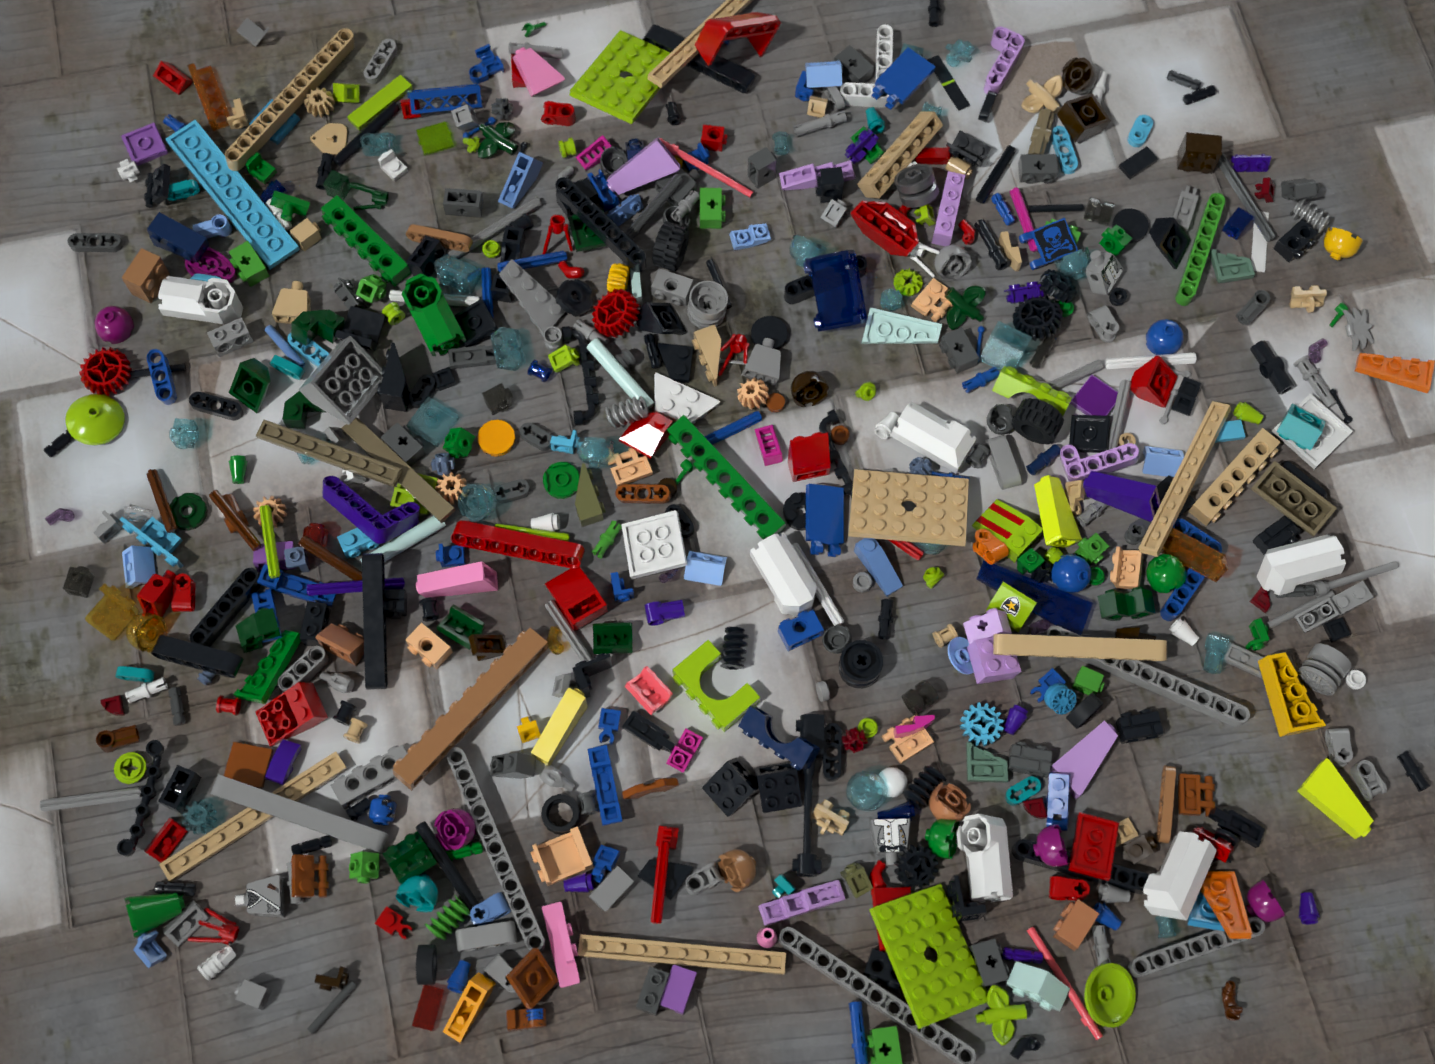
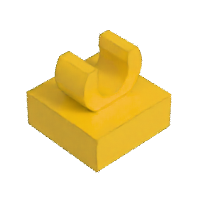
M528 716L521 718L522 725L517 726L522 744L539 738L541 734L536 720L530 722Z

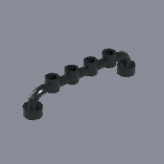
M570 326L562 327L563 342L571 341V337H575L579 341V352L588 411L582 414L581 410L573 411L574 424L577 426L583 425V421L593 417L595 405L599 404L598 393L593 394V388H596L595 376L591 377L590 371H594L593 360L588 359V354H591L587 349L589 343H586V339L581 332L570 330Z
M834 409L827 412V416L819 424V431L822 434L828 433L826 427L829 423L832 426L840 423ZM828 433L830 464L835 463L837 468L834 469V473L838 480L843 479L845 485H842L844 494L846 496L850 495L852 498L853 481Z
M152 740L146 746V751L153 757V762L147 769L149 776L146 785L141 789L143 795L141 803L135 809L137 817L135 824L130 827L131 838L130 840L123 839L117 845L118 853L125 857L134 854L139 838L145 835V829L142 826L144 819L148 818L151 814L148 805L150 799L154 798L157 793L154 788L155 781L162 776V770L159 767L162 754L164 753V745L158 740ZM157 770L156 774L152 775V772ZM140 828L139 833L135 834L136 829Z

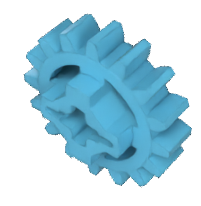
M978 702L976 708L970 705V711H964L963 714L966 717H961L960 721L964 724L960 726V729H965L963 737L968 735V742L975 740L976 746L980 742H982L983 746H986L988 741L993 744L995 742L994 738L999 739L1001 735L998 732H1002L1004 729L999 725L1003 724L1004 720L998 719L1001 713L994 712L996 707L993 706L989 709L988 703L981 707L980 702ZM976 714L975 720L969 721L970 717ZM979 721H981L982 724H986L984 728H982V725L978 724ZM995 727L993 733L988 735V729Z

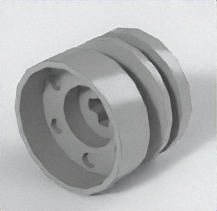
M706 280L699 282L692 288L687 315L694 326L703 329L712 325L717 327L722 323L728 303V295L723 286L715 281Z
M1315 644L1307 655V660L1298 669V678L1315 692L1327 696L1333 695L1337 687L1340 686L1341 679L1350 670L1351 662L1337 649L1325 644Z

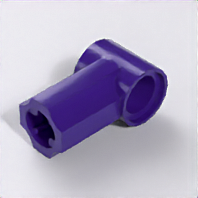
M682 600L667 603L656 601L647 603L644 606L647 623L650 626L663 624L667 620L685 617Z

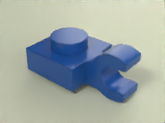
M604 845L600 846L592 860L593 865L596 866L592 872V875H594L593 881L601 883L605 871L613 870L620 857L619 850Z

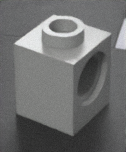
M468 104L451 111L456 127L464 132L479 126L475 111Z
M244 979L243 983H239L236 988L235 995L237 996L235 999L263 1010L271 990Z

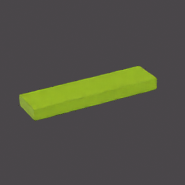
M400 74L348 115L347 118L360 131L391 102H397L407 94V91L412 90L413 87Z

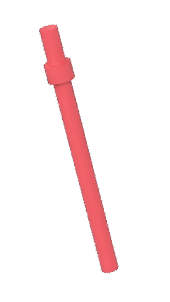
M659 138L673 156L677 155L747 197H751L752 190L682 151L676 144H670Z
M1034 926L1028 929V934L1039 951L1043 953L1044 959L1056 978L1070 988L1067 995L1081 1015V1021L1084 1026H1088L1096 1040L1103 1037V1034L1089 1015Z

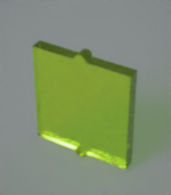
M446 121L416 130L419 138L418 143L422 147L424 156L454 147L451 138L452 133L449 132Z

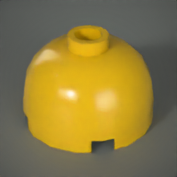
M1334 227L1332 230L1328 228L1324 237V248L1330 253L1332 259H1346L1358 252L1363 240L1358 236L1356 239L1351 236L1352 233Z

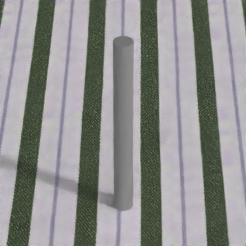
M1329 591L1326 595L1317 597L1265 624L1268 630L1327 598L1335 596L1333 591Z

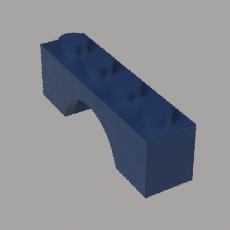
M749 706L738 727L743 729L742 733L750 738L755 737L758 739V744L762 747L773 749L777 757L783 760L786 758L791 761L790 765L795 769H809L820 748L807 739L799 737L789 743L781 742L775 736L772 729L773 717L756 706Z

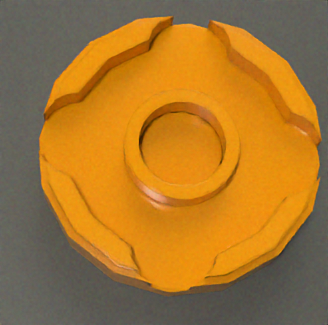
M498 419L483 424L477 436L478 444L482 451L495 457L503 456L510 452L516 440L511 425Z

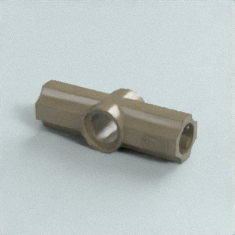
M1045 108L1039 112L1036 126L1034 125L1030 139L1031 145L1028 154H1044L1046 145H1048L1051 126L1055 114L1050 109Z

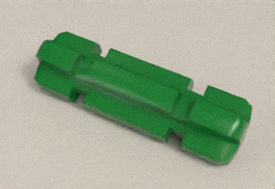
M475 842L471 846L468 844L461 849L445 850V852L453 861L454 858L456 860L472 856L473 853L475 855L483 852L481 842Z

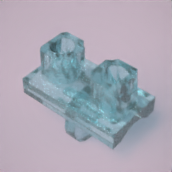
M958 39L954 45L948 43L945 48L951 52L946 56V62L952 67L958 66L961 61L969 63L972 60L970 54L975 50V47L969 41L964 42L961 39Z

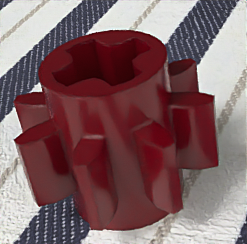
M856 727L846 730V736L842 737L845 750L850 749L853 753L860 750L863 751L864 744L868 743L864 730L859 731Z

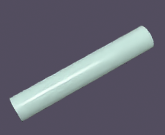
M598 338L588 344L587 349L631 399L636 397L639 401L640 396H642L648 410L655 404Z
M432 516L371 553H383L384 562L442 529L446 524L445 522L440 523Z

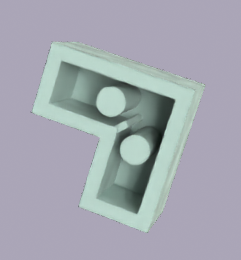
M1017 961L1006 983L1013 989L1012 993L1022 998L1024 995L1028 996L1029 999L1040 1003L1039 1006L1047 1011H1051V1009L1060 1011L1070 990L1069 987L1050 972Z

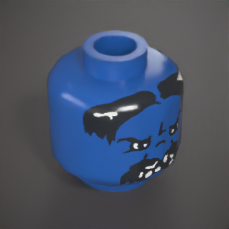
M383 794L379 795L378 798L372 799L369 818L373 820V824L389 825V822H393L397 803L391 800V796Z

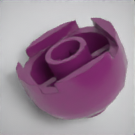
M119 306L105 307L95 317L94 325L96 332L105 342H111L112 344L124 342L131 336L132 328L134 329L132 317L125 309Z
M454 808L443 811L437 816L434 827H437L438 832L435 834L441 846L447 850H457L467 846L475 835L476 826L474 819L468 812L462 809Z
M1059 824L1043 828L1037 835V844H1033L1035 855L1040 856L1045 864L1052 867L1068 865L1064 839L1059 834L1062 833Z
M1264 880L1250 888L1247 893L1249 905L1246 908L1252 917L1256 915L1264 922H1273L1285 916V913Z

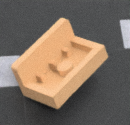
M1116 546V553L1112 555L1114 569L1110 572V580L1117 589L1140 587L1144 553H1140L1139 550H1122L1120 546Z

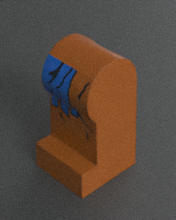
M546 1009L506 1010L508 1031L547 1026Z

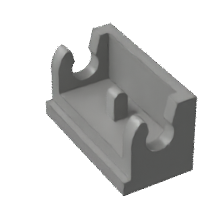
M615 866L588 897L601 910L606 912L634 881L619 866Z

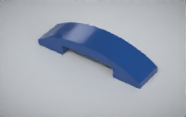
M264 564L257 583L280 593L305 601L327 603L331 607L336 597V594L308 596L307 585L320 584L322 582L316 583L285 573L281 569L280 577L272 579L269 576L266 564Z
M607 745L589 748L587 750L602 825L623 822Z

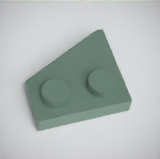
M1215 249L1210 250L1209 255L1218 283L1250 279L1255 276L1250 258L1237 257L1230 253L1225 255L1217 253Z
M970 742L966 743L967 782H1008V764L1006 760L995 757L992 753L986 750L983 751L973 746Z

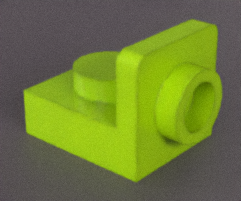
M564 345L548 355L552 368L557 373L572 364L580 365L578 351L568 345Z

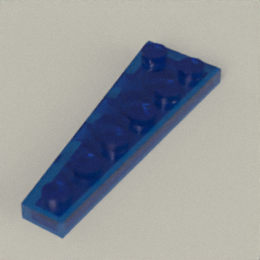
M983 560L976 578L995 591H998L1001 584L1005 582L1037 602L1032 611L1033 613L1053 625L1060 626L1081 636L1093 604L1092 602L1044 583H1038L1036 580L998 565L988 564L985 560Z

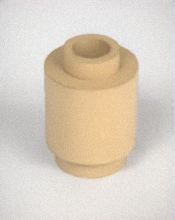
M953 156L945 167L950 172L964 174L967 180L973 172L971 169L972 165Z

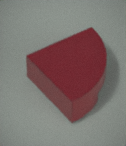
M1261 586L1249 602L1264 613L1269 610L1270 600L1268 591L1264 590Z
M121 695L100 700L102 706L109 713L116 716L125 715Z
M1043 798L1022 802L1024 809L1031 816L1038 819H1047Z

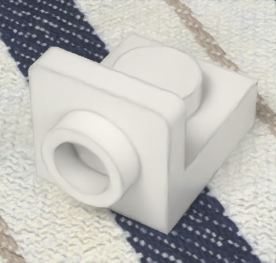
M392 149L384 152L378 159L380 168L394 182L408 172L407 167L395 156Z

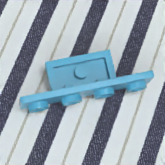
M121 517L119 519L124 524L122 528L129 534L134 532L138 535L136 537L137 540L144 545L147 543L151 545L150 549L158 556L164 555L166 557L165 561L172 567L177 565L179 568H182L184 566L171 554L183 540L175 533H168L165 526L154 517H151L140 530L125 518Z

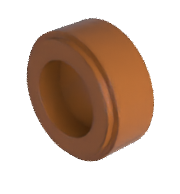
M772 393L766 400V406L771 412H780L785 406V399L779 393Z
M838 425L831 430L830 436L834 444L843 445L849 440L850 434L845 426Z

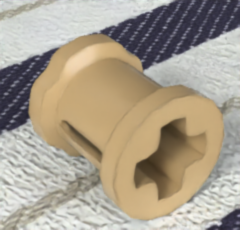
M948 624L947 628L939 632L935 631L932 633L936 644L940 648L944 647L945 643L958 637L955 628L951 624Z
M352 718V723L343 737L360 744V737L364 728H367L368 725Z

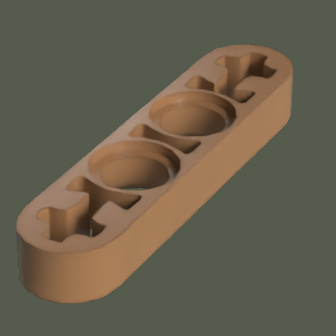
M414 224L410 225L406 232V236L414 242L420 243L425 236L440 240L444 248L461 252H468L473 244L472 239L466 235Z
M1164 765L1157 825V842L1167 844L1171 837L1176 767Z

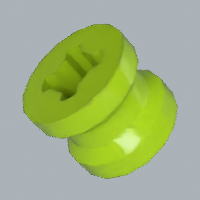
M568 138L567 141H558L562 158H566L567 155H577L573 138Z
M397 302L389 303L382 310V314L388 318L390 325H396L405 318V313L399 309L400 306Z

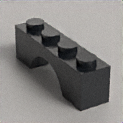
M505 227L500 262L521 259L525 243L524 228ZM497 271L494 274L491 286L492 299L511 303L513 294L500 277V272Z

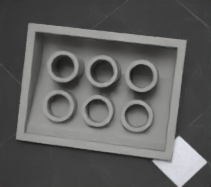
M349 336L335 346L298 390L312 404L349 425L377 392L378 384L382 383L383 379L382 368Z

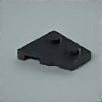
M658 343V350L662 356L669 378L676 382L689 383L693 347Z
M649 859L638 874V878L654 888L657 860ZM668 862L665 897L670 901L694 869L691 865Z

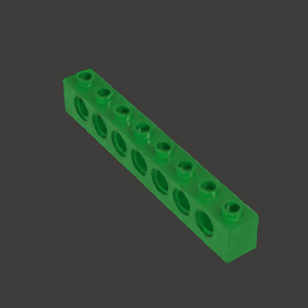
M685 415L667 429L669 440L674 445L677 443L680 445L682 454L687 459L691 457L695 461L693 463L695 468L699 472L703 470L707 474L705 478L712 486L716 484L720 488L718 492L723 498L726 499L728 497L733 502L731 506L738 513L741 511L745 515L744 520L750 526L754 524L758 529L756 531L762 539L776 533L779 534L787 527L783 519ZM685 436H692L690 442H683ZM698 449L705 450L702 456L695 455ZM711 462H716L717 467L715 469H708V465ZM723 476L730 477L727 483L720 482ZM736 489L743 490L742 495L739 497H735L733 492ZM748 503L756 504L753 510L746 509ZM766 516L769 520L766 524H760L758 522L759 518Z

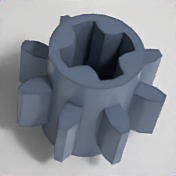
M449 453L436 454L435 459H432L431 462L432 471L437 470L438 475L450 474L451 469H454L455 466L454 457L449 458Z
M917 457L909 464V469L911 470L909 474L930 476L932 473V463L928 458L924 460L923 457Z

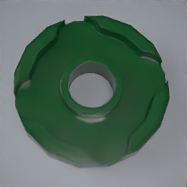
M184 493L179 497H175L169 504L177 527L180 530L189 531L196 529L203 524L207 517L206 503L200 496L194 493ZM192 508L190 515H183L184 509Z

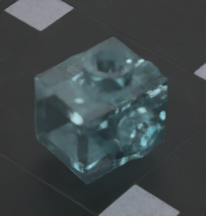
M175 418L173 428L169 431V438L179 449L194 448L195 442L199 439L198 426L194 420Z

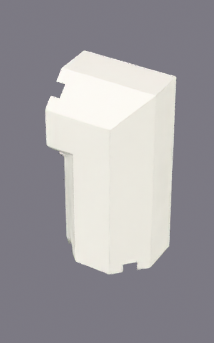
M167 276V279L162 280L158 297L162 299V304H159V310L163 316L218 324H227L241 318L243 306L236 292L225 279L211 278L207 282Z
M912 401L905 407L898 418V428L894 426L891 437L955 474L977 440L975 436L973 438L970 436L971 431L967 427L956 421H951L948 424V420H943Z
M776 533L760 541L757 550L754 547L750 550V556L773 593L774 601L781 613L797 617L799 613L805 610L811 611L817 587L785 533H781V536Z
M1329 534L1268 549L1257 574V579L1264 590L1269 591L1271 589L1277 595L1291 593L1296 585L1341 574L1346 565L1345 559L1341 560V554H1344V549L1337 537L1330 536Z
M982 814L965 816L963 819L964 824L957 829L958 847L966 852L970 901L981 903L985 902V900H991V902L1010 900L1013 898L1007 827L1003 818Z
M1179 831L1174 837L1160 871L1157 874H1149L1143 888L1144 894H1147L1144 906L1152 915L1181 920L1188 919L1217 851L1210 841L1204 839L1202 842L1198 840L1199 836L1197 834Z

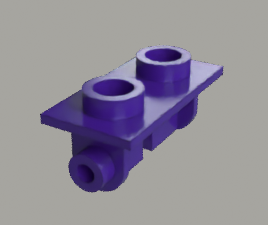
M870 128L867 131H862L858 136L859 139L855 143H851L845 150L846 153L844 155L847 158L851 156L849 160L853 164L858 163L866 155L862 150L864 147L870 151L878 143L879 137L875 133L871 136L873 132Z
M1235 154V156L1231 157V163H1234L1233 169L1235 172H1268L1271 156L1265 154L1251 156Z
M1035 281L1027 283L1026 287H1020V284L1010 285L1009 289L1004 290V292L1009 293V295H1006L1007 303L1024 302V294H1026V298L1029 300L1032 298V295L1035 298H1038L1039 295L1044 297L1043 290H1040L1041 284Z

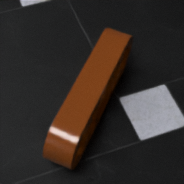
M622 484L617 487L615 492L616 497L622 503L664 504L671 499V491L665 485ZM642 489L648 490V496L644 499L638 496ZM652 489H654V493L657 494L661 493V490H664L666 495H663V498H660L659 495H653ZM624 490H626L628 493H634L635 498L633 499V496L631 494H627L625 498H623V496L620 494L624 493Z

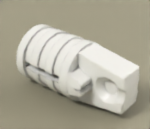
M227 945L220 951L212 954L211 957L197 968L206 980L210 981L216 974H219L221 970L228 966L229 962L236 956V953Z

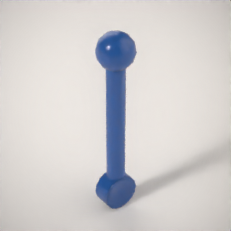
M490 117L484 125H494L495 118ZM479 127L470 132H465L463 137L469 138L470 135L479 131Z
M983 326L978 327L979 335L976 353L979 356L978 362L981 359V356L979 354L982 333L985 331V328Z

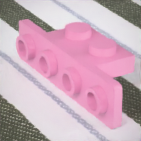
M557 902L543 906L542 912L559 985L561 988L579 984L580 978L575 961V956H578L576 944H571L570 936L573 935L571 923H566L562 903Z

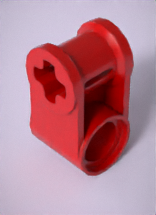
M552 101L544 103V114L541 116V121L544 124L572 126L576 122L573 105Z
M178 574L174 578L173 596L171 599L173 612H194L196 583L187 574Z
M1060 876L1050 877V899L1071 901L1079 899L1082 901L1089 894L1090 887L1084 880ZM1078 886L1080 887V890L1083 891L1081 895H1079L1078 891L1075 890Z

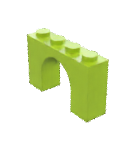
M707 640L672 669V678L678 686L682 685L686 689L685 693L692 701L695 699L698 702L700 711L712 718L711 722L718 730L721 728L725 732L745 715L749 706H756L760 702V696L748 683L731 697L724 700L712 699L702 691L700 687L701 677L721 660V653Z

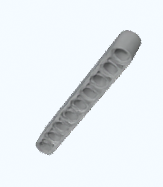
M222 775L217 776L210 793L381 854L389 836L388 833Z

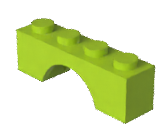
M1006 366L1001 370L992 389L993 392L1008 399L1016 393H1030L1037 397L1038 400L1052 405L1062 416H1064L1072 400V397H1069L1066 392L1057 391L1047 383H1040L1032 376L1023 375L1015 368Z

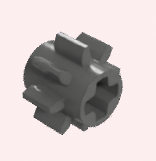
M496 98V102L491 104V114L496 115V119L508 120V116L513 114V104L508 103V98Z

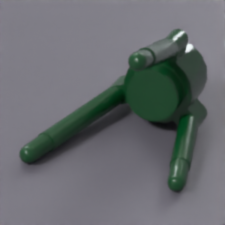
M351 182L349 185L352 188L371 193V201L375 202L372 205L354 206V210L381 209L382 205L387 206L388 192L376 190L355 182Z

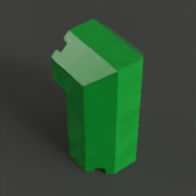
M418 274L408 279L402 296L432 356H436V352L444 355L448 353L449 349L458 348L460 346L459 342L462 340L464 343L466 339L437 280L424 274Z

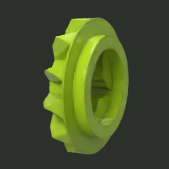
M910 268L907 270L902 269L896 273L893 281L895 289L905 296L917 294L923 284L922 276L918 274L917 270L913 271ZM912 278L911 283L905 285V279Z
M135 752L121 755L114 765L115 777L120 782L128 785L138 783L144 777L147 770L145 759ZM133 764V766L138 769L132 770L131 774L129 775V771L123 768L130 767V765Z

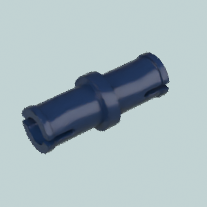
M1053 444L1044 453L1038 454L1037 458L1026 466L1027 471L1034 476L1043 467H1048L1051 461L1060 455V447Z

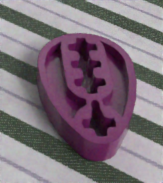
M208 247L198 263L194 262L193 264L192 261L185 260L186 270L191 277L194 274H205L220 277L229 283L234 282L237 278V273L230 261L212 248ZM199 262L202 263V264H204V263L206 262L208 266L212 267V266L214 265L215 268H211V269L209 270L206 265H202V267H201V265L199 264ZM230 271L231 275L225 277L224 273H229Z

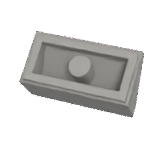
M193 900L182 910L180 915L176 916L163 928V933L179 947L201 926L198 922L200 920L206 921L209 916Z

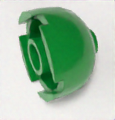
M1161 554L1158 557H1154L1148 563L1146 576L1153 590L1159 593H1169L1171 589L1175 587L1178 589L1183 585L1187 572L1178 557L1171 554Z
M939 819L931 825L930 829L927 828L925 840L928 841L931 852L936 856L944 859H953L958 846L956 836L957 829L960 826L959 822L950 819Z

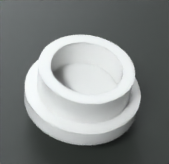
M1351 670L1347 673L1345 681L1350 688L1357 690L1365 685L1366 677L1359 670Z

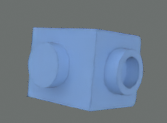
M156 930L149 934H142L137 939L138 943L133 949L148 968L160 963L167 956L155 941L158 935Z

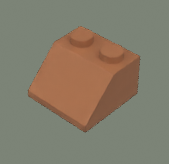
M331 623L317 634L315 638L324 650L357 666L364 655V637L358 633L354 635L349 633V629L341 624L336 626Z

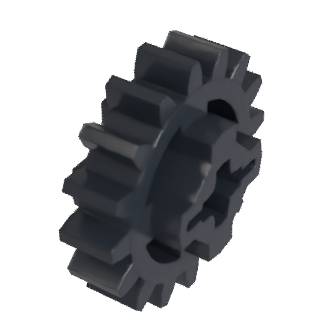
M1048 269L1041 275L1039 281L1042 282L1041 286L1045 287L1044 291L1049 296L1055 297L1056 300H1060L1062 303H1069L1076 297V287L1072 285L1069 277L1063 276L1061 272H1056L1054 269L1052 271Z
M918 844L915 848L913 845H910V850L903 848L904 854L897 855L900 860L894 862L898 867L894 872L898 875L897 879L905 887L909 886L914 890L917 885V887L922 889L923 883L929 886L928 880L930 878L935 879L932 874L933 872H938V869L934 866L939 863L934 859L936 855L930 852L931 850L928 847Z

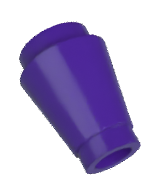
M1014 704L1013 708L1009 710L1003 730L1014 735L1028 718V711Z
M585 872L564 880L565 892H590V890H594L595 882L593 881L592 873L588 874Z
M1301 893L1298 918L1301 919L1302 924L1311 925L1318 923L1320 916L1313 893Z

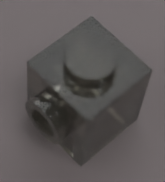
M502 383L482 393L484 402L492 415L505 412L512 406L511 398H513L510 389H505Z
M84 566L70 567L63 589L69 595L88 598L95 576Z

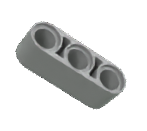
M1005 435L986 439L985 446L990 451L988 456L1000 488L1004 490L1021 485V476Z
M321 646L311 647L279 677L278 686L283 692L288 690L289 688L284 687L288 681H293L292 686L298 682L308 683L327 665L329 657ZM323 654L321 659L314 660L315 655ZM308 667L306 673L299 674L301 668Z
M514 921L455 931L457 950L460 953L517 943Z

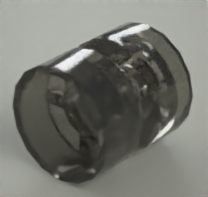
M1090 197L1083 220L1090 222L1097 220L1098 224L1108 226L1115 203L1108 201L1101 203L1100 199ZM1096 207L1100 208L1099 215L1094 214Z
M925 679L915 685V690L910 689L901 696L906 707L915 716L925 711L926 706L930 707L939 701L937 692Z

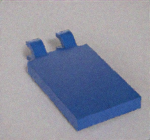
M908 47L875 81V87L872 90L874 93L871 96L878 100L884 92L887 93L889 97L886 99L888 103L885 106L890 110L898 102L903 105L935 71L936 66Z
M810 483L806 485V541H811V555L823 553V544L828 545V557H836V555L841 554V547L839 545L844 543V488Z

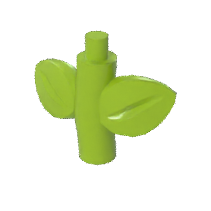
M992 985L987 994V1004L991 1009L983 1010V1014L975 1015L976 1023L992 1024L993 1036L1003 1046L1008 1044L1014 1036L1015 1027L1012 1020L1027 1019V1011L1024 1004L1009 1005L1007 991L1000 986Z

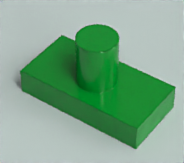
M274 190L270 205L282 209L281 219L291 221L293 213L306 216L310 202Z

